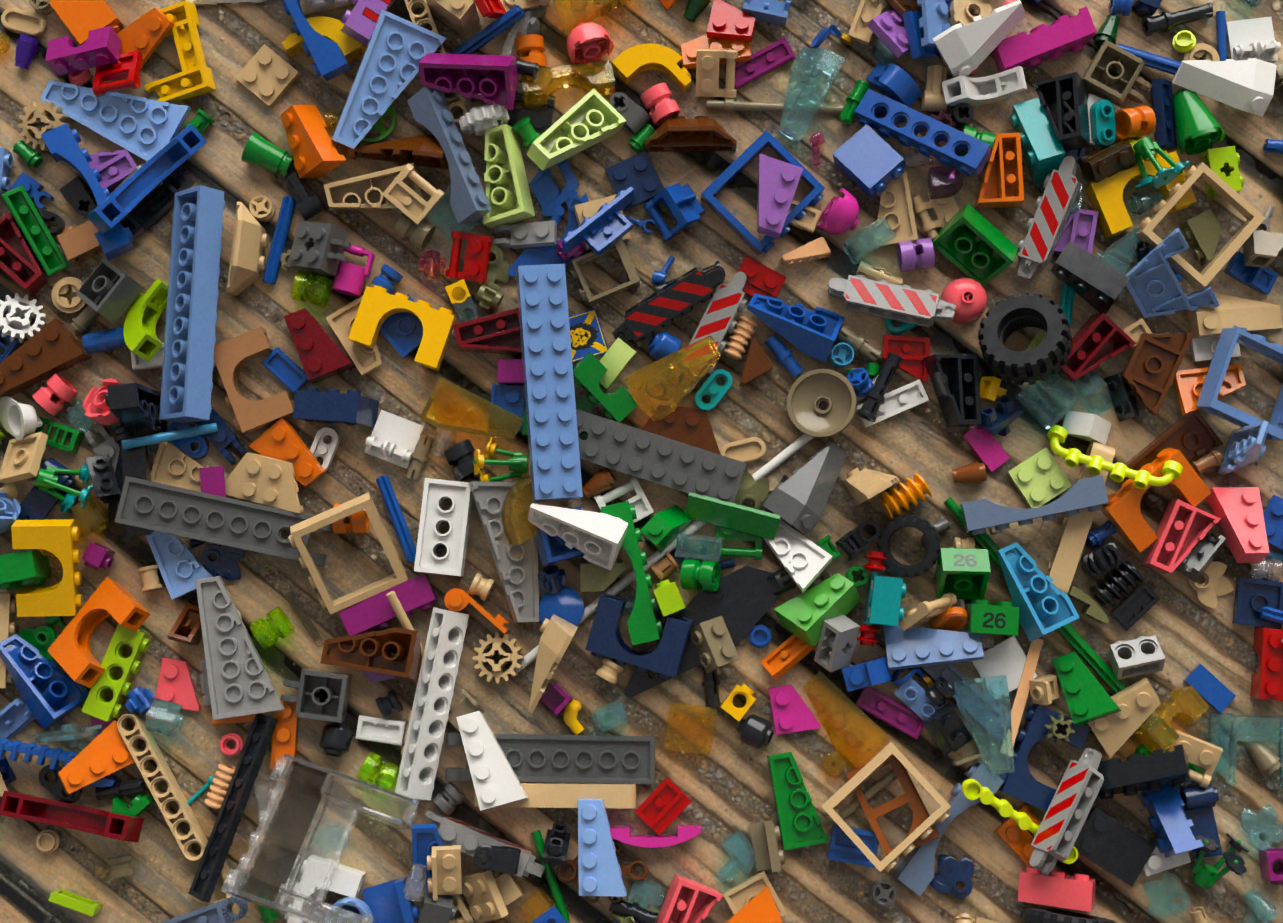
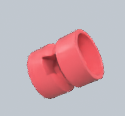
M664 82L650 87L640 96L645 108L651 110L649 115L655 126H660L667 119H672L673 116H678L681 113L676 101L670 99L672 93Z
M55 373L47 381V387L42 386L32 397L48 413L56 416L64 408V402H70L78 394V391L63 376Z

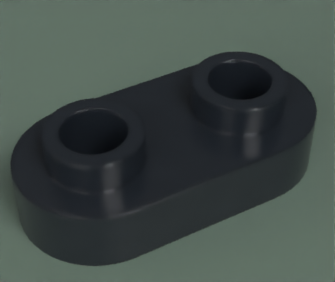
M46 765L40 770L39 781L41 785L59 801L73 803L80 799L82 789L71 793L70 796L65 794V789L57 775L62 770L61 766L58 765L57 770L49 769L50 765ZM49 772L53 774L52 781L47 778Z

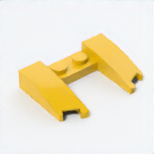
M184 0L160 9L175 23L165 37L174 36L182 72L144 85L145 90L149 93L154 90L160 97L157 101L169 103L215 91L216 87L211 68L206 66L197 29L200 26L195 4Z

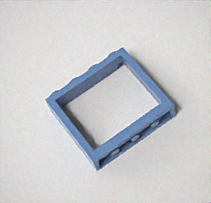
M1234 325L1233 328L1222 329L1196 407L1237 426L1244 427L1263 420L1217 400L1236 342L1283 364V345L1269 343L1264 336L1250 334L1247 332V328H1240ZM1283 383L1268 423L1266 437L1268 440H1283Z

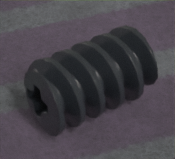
M1126 561V563L1122 562L1118 568L1111 569V574H1105L1104 580H1098L1097 586L1092 585L1090 592L1096 601L1107 609V603L1113 607L1115 606L1114 597L1120 601L1123 600L1120 594L1121 591L1127 595L1130 594L1127 586L1136 589L1137 586L1134 581L1138 580L1143 583L1144 580L1139 571L1130 562Z

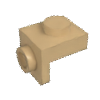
M1049 674L1029 680L1033 704L1050 705L1052 700L1059 698L1056 675Z

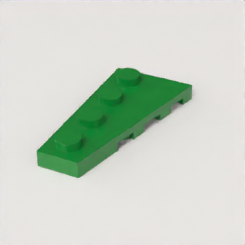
M792 752L767 755L782 850L830 842L811 802L812 799L803 783V778Z

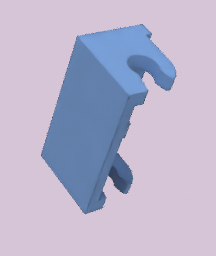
M745 0L742 11L754 17L755 20L785 26L791 1Z
M16 698L0 712V740L4 738L12 739L36 719L23 698Z

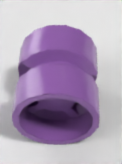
M931 238L917 239L915 243L911 241L897 243V260L901 272L915 270L916 266L920 269L934 267L935 256Z

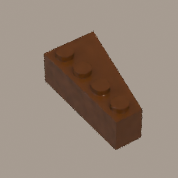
M53 319L0 363V397H12L42 380L51 378L55 373L74 367L75 364L92 358V356L86 353L82 344L63 322Z

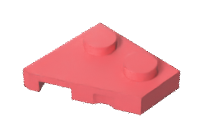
M162 658L155 705L201 711V704L198 703L195 693L196 687L190 676L191 670L188 661Z

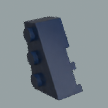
M305 387V391L296 390L293 418L309 422L347 424V426L364 425L374 428L378 417L379 401L362 396L361 391L347 390V394L340 393L338 389L327 388L326 392H319L318 388Z

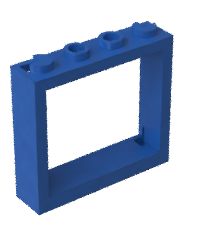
M767 130L701 193V200L758 256L762 252L766 254L775 246L773 241L776 238L766 235L759 242L715 197L767 146L784 162L803 168L801 178L813 189L787 215L780 235L781 238L792 229L790 222L793 219L799 221L808 213L804 210L807 206L811 204L816 206L824 197L822 193L825 189Z

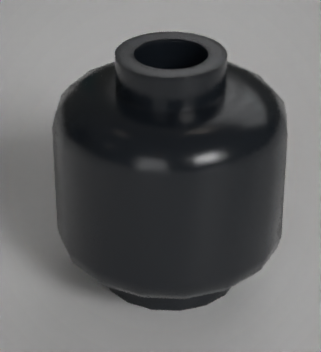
M755 714L748 716L746 720L742 719L737 730L740 732V740L756 749L768 746L774 734L771 722Z
M333 722V724L324 726L319 743L320 748L324 750V754L341 757L342 754H346L349 751L353 732L346 728L347 723Z

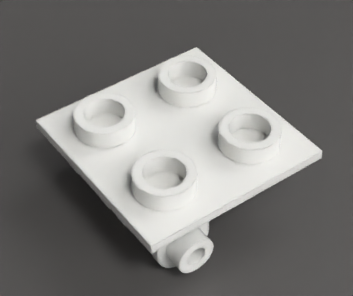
M1271 17L1226 22L1231 59L1239 61L1255 58L1265 62L1278 61L1277 51H1281V43L1275 40Z
M381 410L371 436H368L365 445L367 446L364 453L407 469L412 458V452L414 453L424 426Z

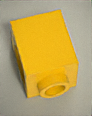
M744 683L741 687L736 684L723 700L720 707L740 721L756 700L752 696L754 691ZM737 694L745 696L746 702L742 707L733 705V698Z

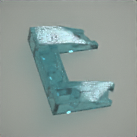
M1209 713L1208 743L1223 748L1213 776H1215L1217 771L1227 777L1226 783L1235 785L1237 741L1278 742V757L1280 758L1279 762L1282 764L1279 767L1280 786L1283 787V715L1273 717Z

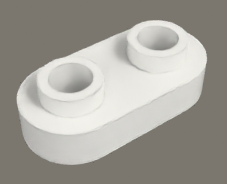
M328 427L322 428L316 433L310 448L316 459L319 457L323 458L321 466L325 471L329 469L340 442L339 434L334 429ZM327 436L332 437V441L329 444L325 443Z

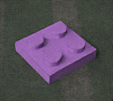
M893 8L873 18L867 24L897 58L910 52L904 20Z

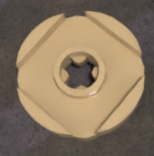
M953 0L950 5L951 17L949 21L952 26L959 23L964 26L972 23L974 17L980 15L981 18L991 15L994 7L991 8L990 0ZM970 9H973V10H974V14L977 15V16H972V15L969 13V10H970Z

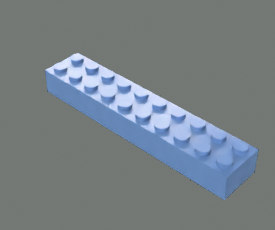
M202 185L176 192L174 197L159 420L177 423L209 420L212 410L210 403L211 391L213 389L212 373L215 364V327L218 318L216 312L217 300L219 298L218 282L221 273V236L224 227L222 221L225 201L224 191Z
M565 264L518 266L516 282L533 503L580 500L583 497Z

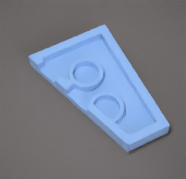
M154 531L151 535H146L172 600L197 590L195 579L213 577L178 536Z

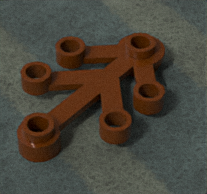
M613 840L614 843H618L620 846L619 850L616 851V855H618L623 850V844L618 840ZM577 855L574 860H566L565 866L558 865L557 877L561 882L565 884L573 883L579 889ZM634 861L630 866H620L622 876H630L637 881L645 879L648 875V867L641 861ZM640 866L643 868V873L637 876L635 869ZM571 867L573 874L568 877L565 874V870ZM585 896V900L589 903H596L600 898V896H596V898L591 901L589 900L588 896ZM608 896L609 900L613 903H619L623 899V897H619L618 900H613L612 896Z

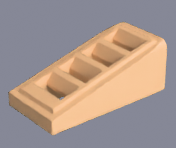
M820 237L782 255L780 262L782 265L826 258L830 256L831 251L824 237Z

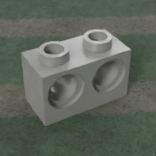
M1156 635L1140 636L1129 641L1121 640L1109 646L1108 659L1116 680L1163 671L1165 656Z

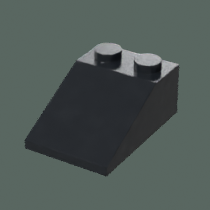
M1092 807L1074 847L1083 857L1128 885L1133 886L1156 845L1096 807Z

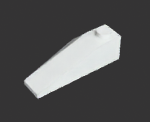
M1255 58L1234 61L1233 59H1225V61H1182L1172 82L1239 110L1263 117L1274 94L1277 66Z
M533 503L530 506L528 516L530 523L550 536H559L566 542L565 546L570 549L573 547L584 553L583 558L610 571L614 566L629 524L618 517L604 513Z

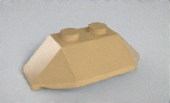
M239 201L236 204L226 292L231 296H237L261 277L262 270L266 268L264 249L269 244L267 231L251 214L249 209Z

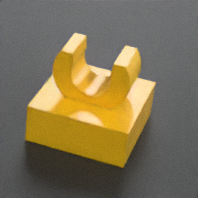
M994 376L982 377L979 385L980 401H995V399L1002 395H1006L1007 390L999 387L1002 379Z

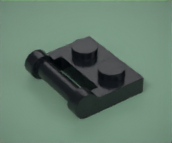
M516 90L514 109H507L510 120L506 124L512 127L519 120L529 116V122L535 131L542 135L552 126L556 96L548 95V97L522 94ZM516 102L547 106L546 112L516 108Z

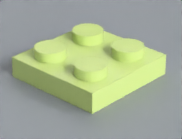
M1047 447L1006 472L1029 508L1042 506L1072 486Z

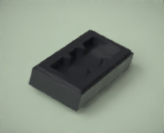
M1143 582L1123 599L1109 615L1124 631H1128L1160 598Z

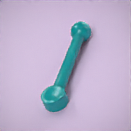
M210 776L208 782L187 801L189 806L210 785L214 784L212 780L216 778L215 776Z

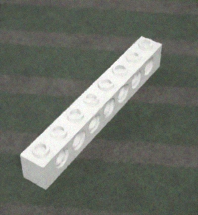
M433 607L395 788V794L409 799L431 800L469 614Z

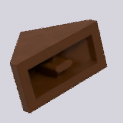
M752 338L740 386H746L773 369L758 340Z
M186 603L169 632L168 639L187 645H199L202 635L199 607Z

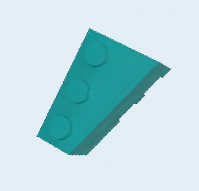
M1038 97L1013 105L1012 115L1009 116L1012 128H1015L1016 133H1020L1021 149L1034 185L1044 182L1047 175H1051L1053 169L1058 170L1065 156L1064 148L1058 141L1048 115Z

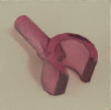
M822 132L814 133L810 137V144L814 152V165H820L818 145L825 144Z

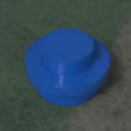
M755 625L748 633V640L752 646L764 648L771 641V632L764 625Z

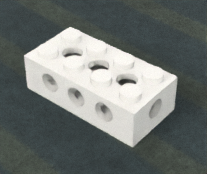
M425 478L414 565L415 572L464 577L473 494L468 482ZM450 498L452 500V507L444 511L442 509V502ZM447 521L450 529L447 533L441 534L439 526L442 522ZM444 544L447 548V553L443 557H438L436 553L437 547Z

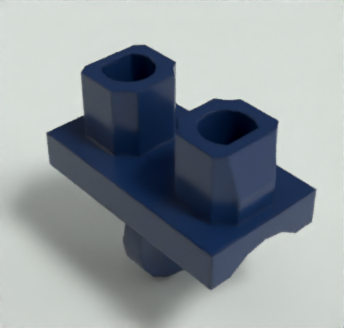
M1002 395L997 399L998 407L996 409L985 407L981 410V424L976 425L977 429H984L992 436L999 434L1004 437L1010 433L1009 425L1023 415L1022 408L1014 405L1012 398Z

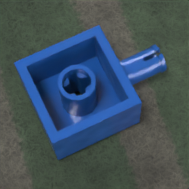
M580 506V507H576V508H572V509H576V510H582V509H581V506ZM531 523L542 566L584 556V553L573 547L570 549L565 546L566 542L560 539L559 536H550Z

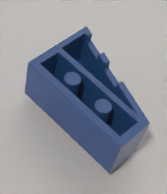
M1171 786L1164 787L1162 791L1149 793L1148 790L1141 791L1139 794L1140 801L1143 807L1148 809L1150 815L1148 817L1149 825L1152 830L1156 831L1158 837L1156 844L1161 854L1164 853L1165 858L1203 847L1201 839L1195 840L1190 829L1194 827L1191 819L1187 820L1183 810L1185 805L1177 789H1173Z

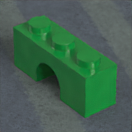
M589 352L573 367L574 384L579 389L583 386L589 392L586 396L593 404L597 405L599 403L604 408L602 413L609 420L613 421L615 419V421L620 423L639 403L623 386H619L612 393L602 392L599 381L608 370Z

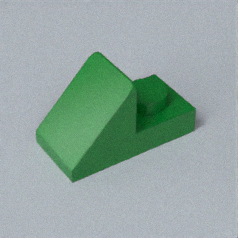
M150 793L143 797L138 795L128 805L123 798L115 797L112 801V812L138 817L155 799Z

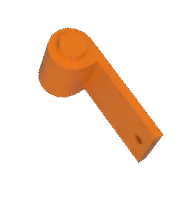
M454 588L446 593L444 602L449 610L455 612L464 611L472 604L504 634H507L509 631L504 626L505 623H509L499 613L494 617L467 591Z

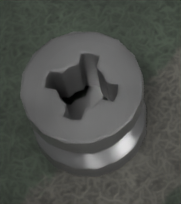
M879 879L872 884L871 895L878 904L887 906L894 902L896 890L888 880Z

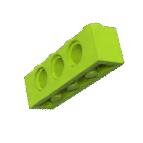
M118 623L101 663L105 671L91 687L81 712L106 722H111L114 718L118 719L123 710L121 703L124 696L126 697L131 691L132 683L130 682L132 677L138 673L141 667L140 658L143 652L145 653L150 646V633L140 629L133 632ZM127 645L132 648V654L128 658L123 653ZM117 667H120L123 671V675L119 680L114 676V671ZM108 689H111L113 692V699L110 702L105 698V692Z

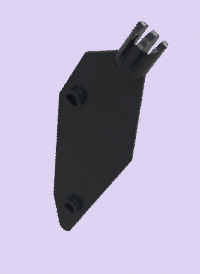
M745 566L721 577L716 592L700 590L678 616L694 620L692 628L699 623L722 616L736 648L783 593L798 586L795 582L784 586L785 583L793 580L789 574L782 578L780 577V575L787 572L785 568L772 573ZM662 635L659 637L660 639L657 640L648 651H652L658 647ZM689 635L678 675L701 665L700 656L691 641V635ZM635 668L624 693L627 697H633L670 679H665L658 675L656 678L651 679L649 672L639 671Z

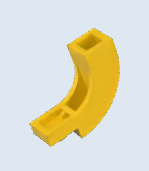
M326 16L306 18L315 31L339 45L348 63L365 53L366 48L363 44L341 31L344 23L340 20ZM294 32L289 34L282 44L290 57L304 49L302 44L305 41L302 35L298 36Z
M636 45L622 52L611 62L613 71L627 85L640 73L647 70H658L667 74L684 93L692 84L691 74L684 67L680 68L683 57L663 45Z

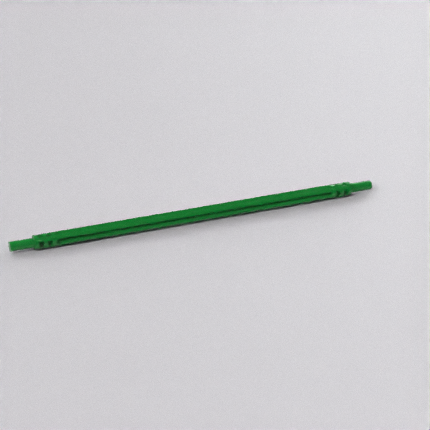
M949 497L944 504L957 517V522L965 530L961 509ZM972 531L967 532L971 537H974L975 542L982 549H988L989 557L1002 570L997 556V551L1001 548L987 533L972 535ZM1070 624L1057 629L1060 635L1114 694L1127 688L1121 680H1116L1115 674ZM1151 714L1142 724L1167 751L1173 736ZM1188 762L1189 769L1203 774L1195 764Z

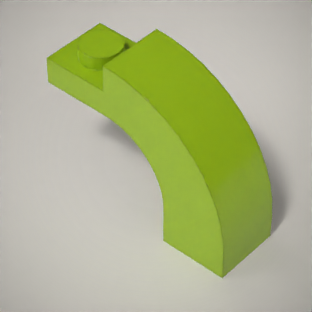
M159 278L156 279L145 294L140 293L132 302L123 328L124 341L127 347L147 362H150L164 345L156 336V324L161 313L167 307L168 284Z

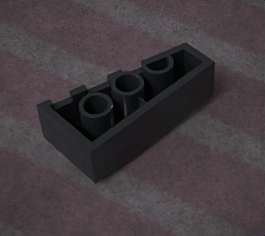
M138 383L107 386L108 392L105 394L106 405L137 438L167 431V421L159 420L161 392Z
M1183 744L1174 746L1175 751L1171 752L1164 751V749L1153 750V753L1150 754L1151 756L1147 757L1139 753L1130 755L1126 758L1127 761L1123 762L1120 758L1100 761L1097 771L1103 775L1104 782L1097 797L1100 799L1114 798L1115 794L1122 793L1124 796L1137 795L1138 791L1143 790L1155 793L1162 791L1164 787L1171 786L1173 789L1186 788L1187 784H1192V779Z

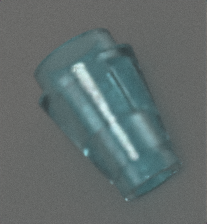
M1160 190L1135 192L1127 199L1128 209L1132 214L1141 215L1154 208L1162 199L1164 200V195Z
M1254 888L1242 896L1257 922L1270 923L1278 916V913L1275 911L1276 907Z

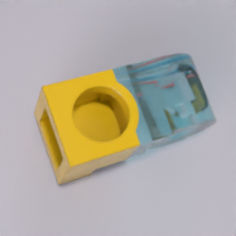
M464 279L445 287L461 322L480 318Z

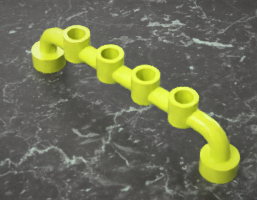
M1052 425L1047 433L1051 450L1056 455L1065 458V465L1076 468L1078 463L1088 465L1087 471L1094 475H1099L1101 470L1111 472L1110 478L1116 482H1123L1124 478L1127 477L1134 480L1133 485L1138 489H1146L1148 484L1158 487L1166 486L1173 479L1180 478L1183 466L1180 463L1168 460L1164 462L1161 470L1164 476L1155 477L1146 470L1136 471L1129 469L1120 462L1113 464L1105 461L1098 455L1091 457L1082 454L1078 449L1070 448L1068 450L1061 447L1060 444L1065 442L1068 435L1067 430L1062 426Z
M967 779L963 782L961 791L967 799H979L985 805L990 804L996 808L1001 816L1011 818L1022 830H1029L1034 836L1036 835L1040 824L1037 825L1032 822L1025 812H1017L1007 800H999L989 788L982 787L975 779ZM1073 846L1068 859L1062 862L1065 864L1074 863L1078 858V850Z

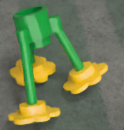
M490 437L485 459L484 455H480V449H475L474 475H478L480 472V481L485 482L522 478V473H528V455H522V452L499 449L498 444L495 443V438ZM496 453L511 456L509 460H491V457H495ZM484 465H509V471H513V473L490 478L489 474H485V471L480 469H483Z

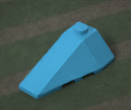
M1017 542L997 551L1014 607H1020L1019 622L1029 642L1080 618L1069 596L1064 591L1060 592L1052 583L1053 580L1050 576H1045L1038 569L1036 562Z

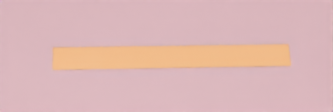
M1038 638L1030 644L1000 752L1011 755L1030 690L1029 680L1033 679L1044 640Z

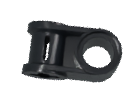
M80 176L75 177L60 188L61 194L71 204L76 213L85 219L97 207L94 195Z
M865 521L852 531L846 533L835 544L837 546L840 545L847 554L848 561H851L879 537L880 528L873 521ZM865 525H871L874 528L875 533L871 538H866L862 533Z
M484 844L476 849L474 862L481 869L494 870L505 874H517L521 849ZM483 851H488V856H491L486 862H482V858L478 857V855H482Z

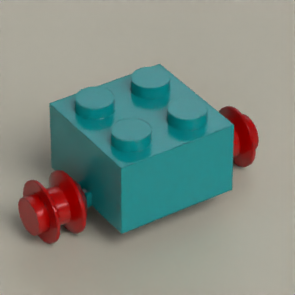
M870 551L869 555H864L869 561L863 567L867 571L872 572H870L864 616V624L866 625H860L859 631H861V635L857 637V640H860L859 645L874 646V642H879L875 639V633L880 632V630L876 626H872L873 624L898 626V621L903 620L904 608L900 607L901 598H905L906 584L903 583L902 578L878 575L877 572L887 570L882 565L883 560L888 559L883 557L884 552Z

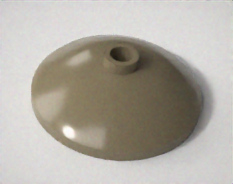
M815 369L803 374L794 382L787 397V411L793 424L804 434L817 438L830 437L843 431L852 421L857 407L856 393L849 380L839 372L831 369ZM827 403L828 407L825 410H821L820 405Z

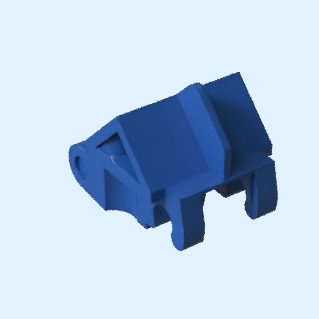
M678 183L665 187L650 202L643 206L644 210L648 211L663 235L662 239L664 242L681 234V230L701 219L700 216L706 213L688 183L684 186ZM662 203L665 208H668L676 225L672 230L669 229L656 207L657 205Z

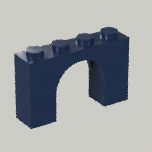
M607 593L601 595L585 650L591 651V655L604 658L607 656L613 658V662L626 665L629 663L636 665L635 668L639 671L649 672L651 670L658 672L657 675L665 679L675 678L679 674L694 620L670 614L667 617L658 647L652 651L639 652L631 649L624 642L620 633V624L627 600Z
M1033 704L1032 707L1029 706L1024 716L1026 722L1024 727L1019 729L1018 737L1015 740L1017 741L1015 749L1006 758L1007 768L1005 772L1002 771L999 775L1004 782L998 790L1047 811L1056 789L1038 782L1031 775L1027 758L1032 746L1039 740L1047 738L1045 735L1049 732L1043 725H1048L1050 722L1049 716L1058 719L1060 713L1039 704ZM1064 716V720H1063V721H1066V720H1068V719L1072 720V719L1069 718V717ZM1072 722L1070 727L1075 733L1069 734V742L1061 738L1060 740L1082 749L1091 727L1085 724L1075 726ZM1057 724L1058 729L1055 732L1062 733L1061 727L1063 725Z

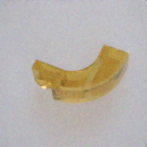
M531 474L521 477L512 485L503 503L502 524L510 545L521 544L539 534L535 525L528 521L530 506L533 502Z

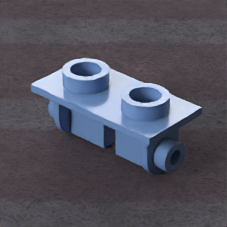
M912 677L901 684L894 692L922 720H929L933 713L942 708L934 705L928 699L925 690Z

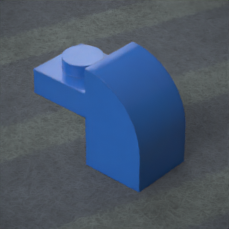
M879 62L865 79L870 86L884 91L888 98L908 107L922 93L914 79L906 71L893 63L888 66Z
M886 656L866 660L860 664L841 669L847 692L892 680Z

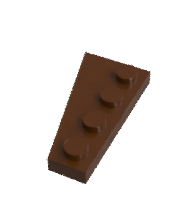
M1197 410L1178 419L1125 465L1129 469L1138 471L1144 465L1152 463L1160 451L1169 447L1180 450L1184 457L1190 460L1214 447L1223 445V442Z

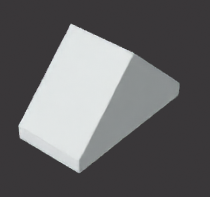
M1067 410L1062 427L1067 430L1070 436L1106 445L1112 423L1096 414Z

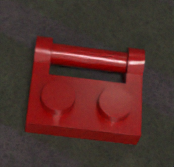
M133 51L120 54L119 62L96 67L92 85L95 96H104L107 92L125 88H140L139 76L143 59L141 53ZM127 77L126 79L105 83V81Z
M452 230L451 238H453L449 269H446V276L486 283L493 237ZM462 239L467 240L463 272L458 271Z

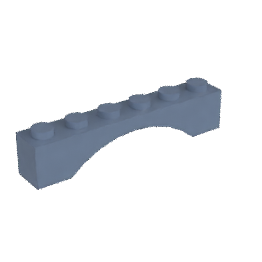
M425 86L408 99L407 102L415 121L424 125L433 133L445 153L451 177L450 205L458 224L475 223L492 211L488 197L481 186L479 176L473 167L471 157L465 148L453 114L450 112L445 100L444 93Z
M1103 475L1074 482L1069 490L1057 500L1037 508H1008L987 499L962 503L960 504L965 532L972 531V535L987 533L986 528L995 527V530L998 531L1010 528V523L1018 522L1019 526L1032 524V519L1041 517L1042 521L1056 519L1055 514L1065 513V517L1080 514V509L1088 508L1089 512L1102 510V505L1109 502Z
M979 762L975 765H970L964 773L966 777L962 783L958 782L951 790L950 794L952 797L947 802L951 806L949 810L951 815L943 823L940 824L937 821L934 824L940 837L912 850L905 860L901 859L894 869L896 871L894 876L919 896H921L934 878L935 853L945 829L964 810L981 803L979 799L969 800L964 796L961 791L963 782L967 779H975L982 787L989 788L994 795L1004 782L1003 779Z

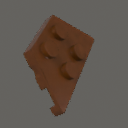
M1150 333L1140 335L1121 377L1152 415H1158L1193 338V333Z
M659 404L642 428L644 431L721 455L705 410Z

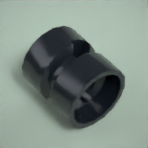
M470 439L450 447L443 453L448 464L454 465L452 471L459 482L474 476L473 460L475 448Z

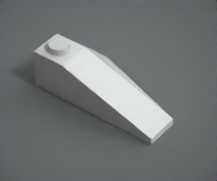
M1017 0L994 9L991 15L981 18L979 15L973 18L972 23L964 26L961 23L956 24L934 37L933 41L953 78L960 75L968 76L1026 14L1021 1Z

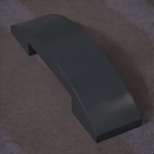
M180 166L162 181L163 184L130 214L128 213L124 220L120 221L123 228L129 227L134 239L153 227L174 208L176 192L189 189L195 183Z

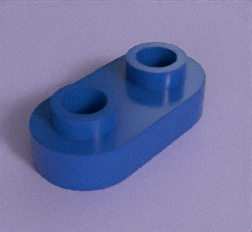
M172 422L166 432L175 431L178 428H190V426L186 423ZM201 435L171 441L186 455L194 459L204 458L209 452V443ZM194 443L199 444V448L196 451L192 449Z

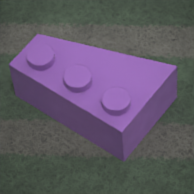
M759 153L757 160V232L779 239L803 168Z

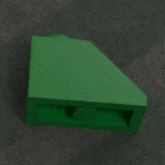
M675 505L655 514L640 532L654 548L662 553L693 522V519L685 517V512L678 505Z

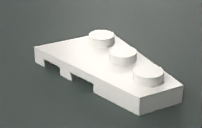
M782 520L779 521L774 540L763 538L802 593L832 561V556Z

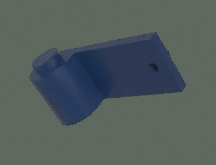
M49 458L41 466L45 470L47 466L68 469L53 458ZM54 473V475L58 476L57 483L73 488L76 483V475ZM34 486L20 504L21 513L18 520H26V517L27 520H45L59 499L38 490L39 487ZM57 488L52 489L55 492L61 494L62 496L65 493V491Z
M1209 783L1207 788L1193 785L1180 789V796L1185 805L1183 810L1187 820L1191 819L1194 827L1190 828L1193 835L1211 838L1220 846L1216 852H1205L1204 858L1223 855L1212 808L1219 801L1216 787H1212ZM1200 849L1192 850L1193 859L1198 858Z

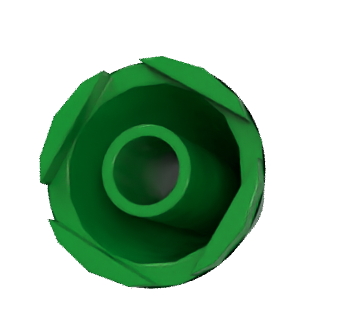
M1189 89L1178 91L1172 101L1180 153L1182 155L1184 152H1187L1188 155L1199 154L1213 148L1212 143L1216 140L1219 143L1223 141L1225 137L1223 128L1196 92Z

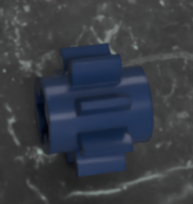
M556 565L544 567L541 571L542 574L538 575L541 591L546 589L549 594H557L563 590V585H567L564 569L559 570Z

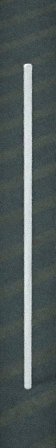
M878 375L874 379H872L873 384L875 383ZM856 397L857 403L861 401L864 397ZM803 434L752 475L754 480L757 481L764 478L814 437ZM695 520L662 553L657 550L646 559L648 565H643L644 572L651 568L650 565L656 564L666 556L667 552L670 553L705 525L706 522ZM634 569L604 593L615 596L636 580ZM600 596L584 608V614L580 623L596 611ZM539 645L526 654L524 659L519 660L518 663L523 667L516 668L515 671L517 673L537 658Z

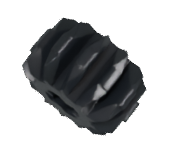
M1107 543L1084 554L1080 560L1088 576L1096 577L1119 566L1123 558L1115 543Z

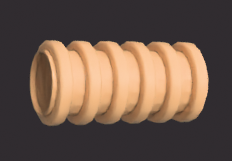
M746 316L738 317L739 323H736V329L732 331L733 336L729 337L730 342L726 343L727 349L723 350L725 355L736 360H742L743 357L741 355L746 352L744 348L748 347L749 344L747 342L752 339L750 335L754 334L755 331L753 329L758 325L756 321Z
M224 763L218 764L219 771L215 772L216 778L212 780L214 784L210 785L211 792L207 793L208 799L204 800L207 806L218 810L222 806L236 769Z

